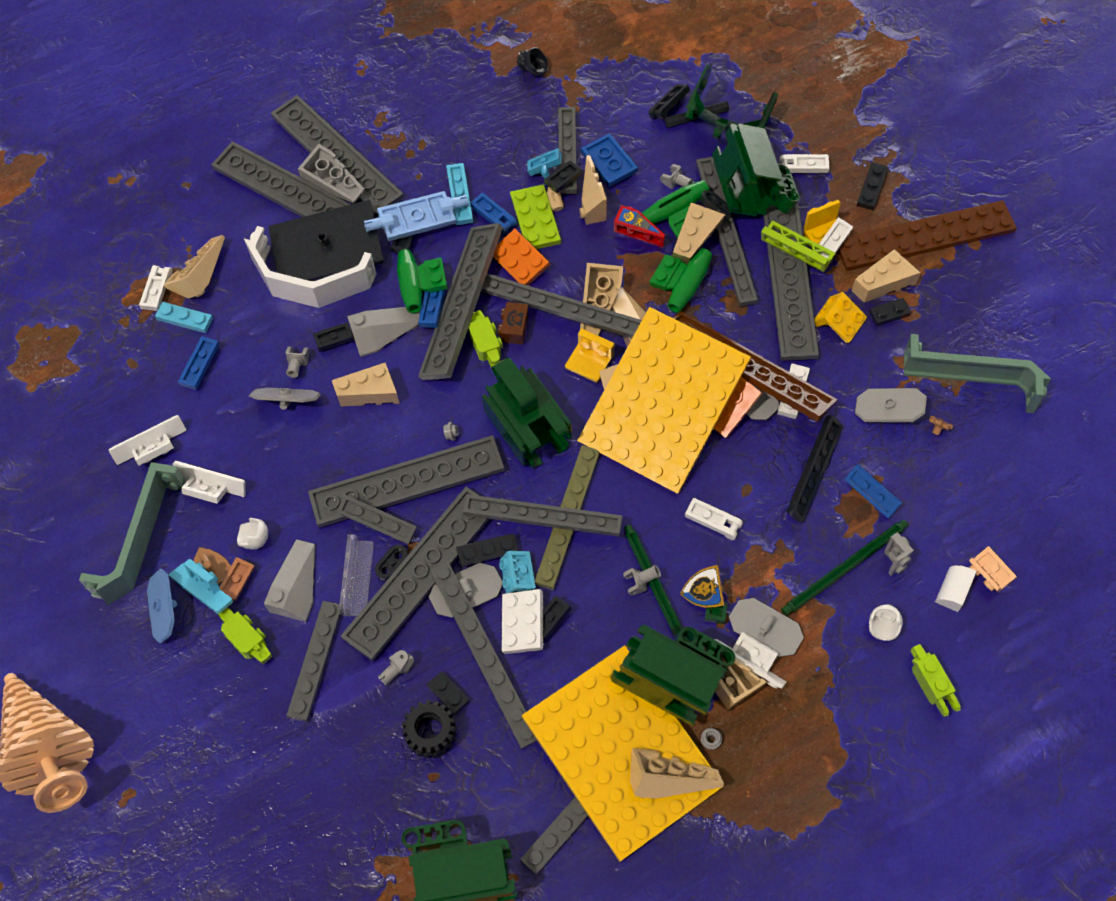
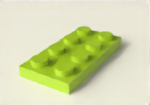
M544 184L511 191L510 196L522 236L535 249L561 244Z

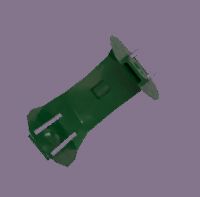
M711 63L710 66L708 64L705 66L686 106L688 110L685 117L693 119L696 113L699 119L716 127L714 128L712 138L719 140L722 130L727 131L731 124L738 125L740 123L724 119L705 109L700 99L712 70L713 64ZM776 89L763 110L761 120L744 123V125L764 129L777 101L779 93H775Z

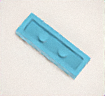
M166 302L161 303L155 315L158 321L202 333H207L213 320L210 314Z

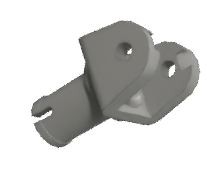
M675 164L670 166L671 176L663 174L660 177L661 182L671 189L676 185L684 187L694 183L693 179L682 174L681 166Z
M288 346L285 352L289 364L286 373L289 377L296 378L300 366H307L310 351L309 348H304L302 354L293 353V347Z
M654 565L642 572L633 568L624 572V578H634L636 583L635 586L628 589V594L632 596L645 592L647 590V582L661 577L659 568Z
M402 650L396 652L389 657L391 664L378 678L387 686L399 673L407 674L414 664L413 656Z

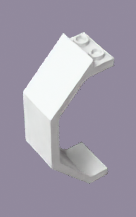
M257 226L255 232L251 234L250 240L244 239L250 256L273 297L321 308L370 289L376 276L372 255L364 252L358 266L317 281H307L272 272L265 264L271 246L267 245L268 238L266 235H263L264 227Z

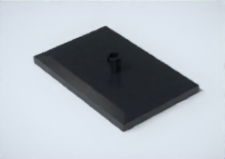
M371 200L268 226L277 273L307 281H317L358 266L364 252L372 255L374 266L384 263L378 230L375 229L367 232V228L364 226L365 220L375 219Z

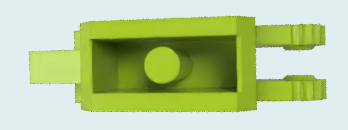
M481 310L473 312L472 322L468 327L469 335L479 360H488L492 369L493 365L500 362V348H503L500 337L496 338L495 333L497 331L494 323H490L489 318H485Z
M225 608L218 614L224 622L221 626V631L245 659H252L254 657L260 663L265 664L272 657L264 641L266 636L259 628L255 630L251 626L253 622L246 614L242 617L238 611L234 614L229 608Z
M921 644L912 647L911 653L914 657L912 660L914 664L912 671L929 702L932 705L936 704L943 716L949 715L948 708L943 701L945 699L948 700L954 711L961 710V706L954 695L956 690L935 654L926 653Z

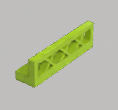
M774 221L768 227L765 226L761 231V240L825 272L835 256V252ZM773 227L780 230L781 234L772 230ZM788 237H793V238H795V239H796V242L793 241V240H791V239H789ZM804 245H809V246H811V247H812V250L809 249V248H807V247H805ZM821 253H825V254L828 255L829 257L826 258V257L822 256Z

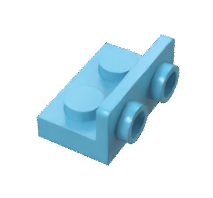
M507 551L499 563L503 573L502 584L506 594L513 593L514 591L534 590L536 586L530 551Z

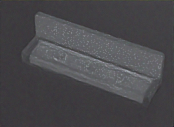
M348 534L339 606L342 616H358L368 604L374 542L358 541L356 534Z

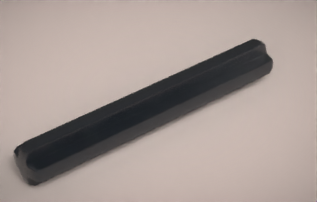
M727 101L706 106L705 109L714 114L728 111L729 104ZM687 112L666 117L664 122L666 127H671L697 120L699 117L695 113L693 119L685 117Z

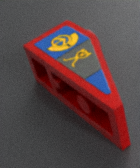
M621 205L614 220V232L664 247V233L638 210Z

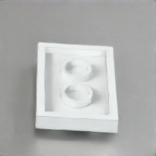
M538 589L502 594V652L504 654L543 650V591Z

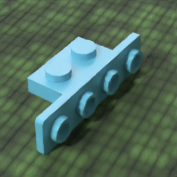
M188 559L169 574L173 581L217 614L233 603L232 598L220 590L216 575L211 571L208 573L199 562L196 564L191 559Z

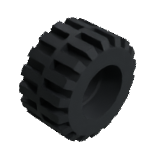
M426 700V704H422V702L417 703L418 707L416 708L412 706L410 714L406 712L404 716L406 720L402 722V733L410 750L414 751L416 755H423L424 758L428 759L431 755L433 758H437L439 753L442 755L446 754L445 750L452 748V742H455V734H457L456 723L451 711H448L447 706L444 704L441 706L438 701L432 704L431 700ZM428 720L440 722L442 725L441 731L434 738L424 739L418 735L419 727Z

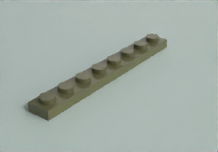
M581 446L561 507L581 510L600 451L591 447ZM553 528L535 579V585L554 590L574 530Z

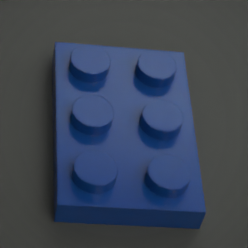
M610 133L581 148V153L585 158L588 155L591 156L596 172L609 187L638 172L637 165Z

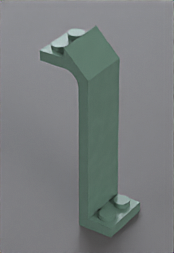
M910 335L904 351L903 376L1015 385L1025 392L1026 413H1034L1037 407H1040L1042 398L1046 397L1047 386L1051 378L1030 360L921 351L922 343L919 342V335Z
M158 463L150 464L115 570L106 576L81 573L79 581L91 593V596L103 599L109 605L134 589L166 488L178 490L182 489L186 483L177 466Z

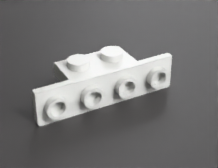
M176 415L110 448L109 453L117 465L133 457L138 465L148 463L153 458L166 454L169 450L173 449L170 438L186 431V428L180 417Z
M179 461L173 463V466L178 467L187 481L182 487V494L218 504L226 492L241 497L246 495L245 480Z
M744 632L741 633L733 649L729 647L735 653V660L743 666L746 665L757 677L761 676L768 680L767 683L773 688L778 689L779 687L782 689L787 681L769 671L779 654L778 652ZM714 639V640L718 641L719 643H721V644L727 646L726 644L722 643L721 641H719V640H717V639Z

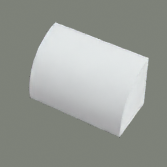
M951 566L948 569L935 602L958 612L964 603L976 571L964 566Z

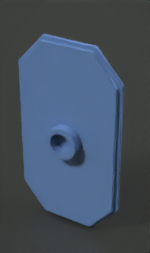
M159 569L150 577L147 588L152 635L160 644L172 634L175 621L173 609L177 606V602L171 598L168 574L163 569Z

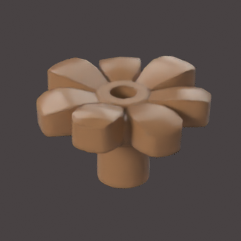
M930 416L929 422L935 425L932 433L940 435L942 429L949 430V428H953L952 424L943 421V419L936 418L935 416Z

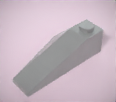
M320 144L315 147L298 168L302 179L349 202L355 203L365 191L354 176L336 158V155Z
M406 307L364 311L348 316L360 357L381 351L383 346L390 342H395L397 337L419 326L418 321L421 310L418 313H409Z
M296 539L275 577L264 602L265 607L270 613L307 622L313 606L315 544Z

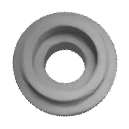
M448 422L447 425H444L445 438L451 441L456 440V436L459 435L457 425H454L453 422Z
M708 728L703 731L701 743L705 748L714 750L721 745L722 736L718 730ZM712 736L715 738V741L710 743L707 738Z

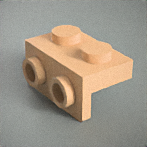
M989 546L974 559L971 558L969 560L972 564L970 568L976 571L977 576L981 574L986 579L983 583L990 591L995 589L999 593L1017 578Z

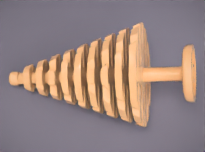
M9 673L4 677L5 686L3 687L0 783L2 782V787L8 792L16 790L15 794L34 795L35 806L42 812L53 813L70 808L80 801L86 793L87 781L80 772L89 763L86 759L92 757L94 751L92 748L94 747L93 740L84 729L65 716L62 711L57 709L47 699L42 698L38 692L34 691L23 680L18 679L14 673Z

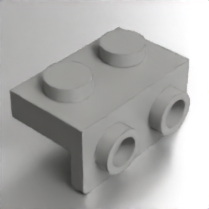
M898 532L891 536L884 551L893 562L888 572L890 576L895 573L900 574L907 568L906 564L911 561L910 557L914 551L909 546L908 540L903 536L901 537Z

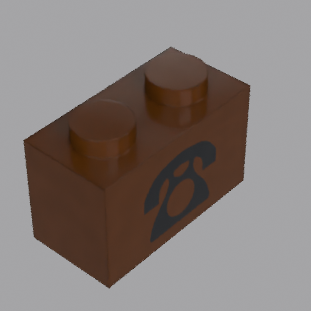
M506 303L505 309H502L501 312L503 322L498 327V335H501V342L523 345L529 317L528 304Z

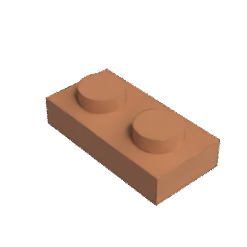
M236 557L219 587L220 590L236 602L255 566Z

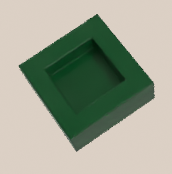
M724 602V606L706 608L704 621L725 624L728 603Z

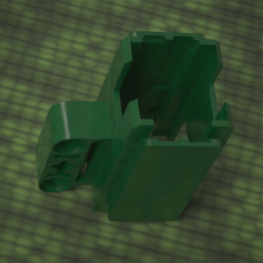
M731 124L725 133L728 144L722 154L719 145L712 154L729 211L749 216L766 215V211L771 205L778 207L781 212L789 214L800 197L789 168L785 165L777 164L766 130L744 124Z
M509 357L493 365L492 371L497 378V383L490 387L488 385L485 386L489 396L487 397L486 394L482 395L483 409L522 466L528 463L531 469H534L541 465L543 462L535 451L549 442L558 453L568 449L570 445L564 436L568 440L572 438L571 422L533 370L529 368L526 371L523 365L520 366L519 370Z
M647 625L640 626L638 633L644 635L643 639L637 636L629 639L625 647L631 650L620 665V671L618 672L614 669L610 677L611 681L693 726L697 718L694 711L697 710L704 715L708 713L712 704L710 701L720 679L724 677L726 669L734 663L735 653L729 647L692 627H684L672 640ZM683 636H686L689 639V642H686L683 639ZM720 656L725 658L726 663L721 661Z
M459 820L411 827L402 833L401 840L408 851L413 852V855H409V864L413 867L416 897H413L414 901H515L518 898L514 879L509 880L506 859L512 858V854L507 840L499 839L468 845L465 826ZM453 828H461L462 832L459 836L453 837L450 835ZM433 832H437L438 834L436 836V840H432L431 838ZM422 833H424V835H425V838H424L425 841H426L425 843H423L424 840H423V837H422V835H421ZM411 835L418 836L417 842L413 845L407 844V839Z

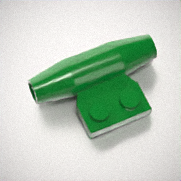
M704 180L684 186L659 199L642 214L653 224L669 219V227L678 240L690 204L697 203L703 191L709 190V187Z
M701 248L687 265L681 259L665 254L649 283L650 286L664 291L672 290L667 307L672 312L679 313L692 299L707 273L712 253L707 249Z
M404 249L399 251L397 275L400 294L409 313H418L422 305V291L433 293L448 289L443 261L440 257L424 261L423 264L417 266L410 250Z

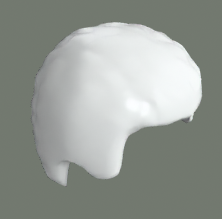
M249 518V523L241 524L237 544L245 549L257 550L266 543L268 528L264 521Z
M880 605L873 610L869 618V631L875 638L890 641L896 639L900 634L903 620L900 612L895 607Z

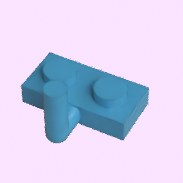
M559 148L528 160V173L530 176L541 173L545 179L550 175L548 172L549 168L562 164Z

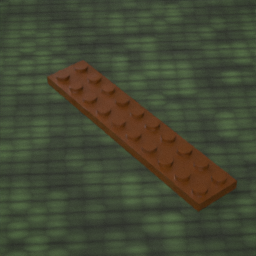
M1004 200L848 235L838 249V253L845 270L850 271L874 265L893 250L897 251L903 258L1014 233L1017 227Z
M681 311L672 317L751 356V360L742 378L761 391L770 394L794 410L808 416V418L818 422L836 405V398Z

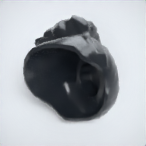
M533 47L530 50L519 51L517 65L521 70H527L532 75L541 76L548 70V58L539 48Z

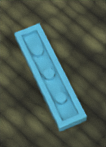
M464 164L446 165L451 198L466 194L469 202L468 206L454 209L456 225L473 223Z

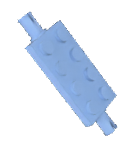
M445 191L377 208L379 217L365 220L364 226L367 228V232L379 228L384 229L388 241L456 224L453 213L454 209L468 206L469 202L466 194L451 198L446 196Z

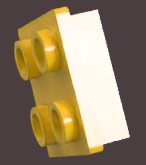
M840 201L828 202L824 206L813 208L807 212L803 234L806 238L817 244L822 241L837 220Z
M844 292L829 297L814 318V324L816 327L829 325L845 343H849L867 316Z
M581 328L578 333V345L565 364V369L597 383L601 378L599 371L606 369L614 356V343Z

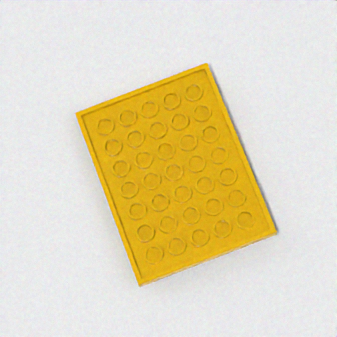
M649 307L577 441L600 451L599 453L679 494L750 362L751 356Z
M625 645L521 716L619 862L722 788L661 798H641L634 795L630 783L632 748L654 750L660 752L659 756L671 759L672 756L677 757L680 762L687 765L697 763L710 768L711 766L676 717L611 681L610 677L614 669L618 672L620 671L619 667L629 653Z

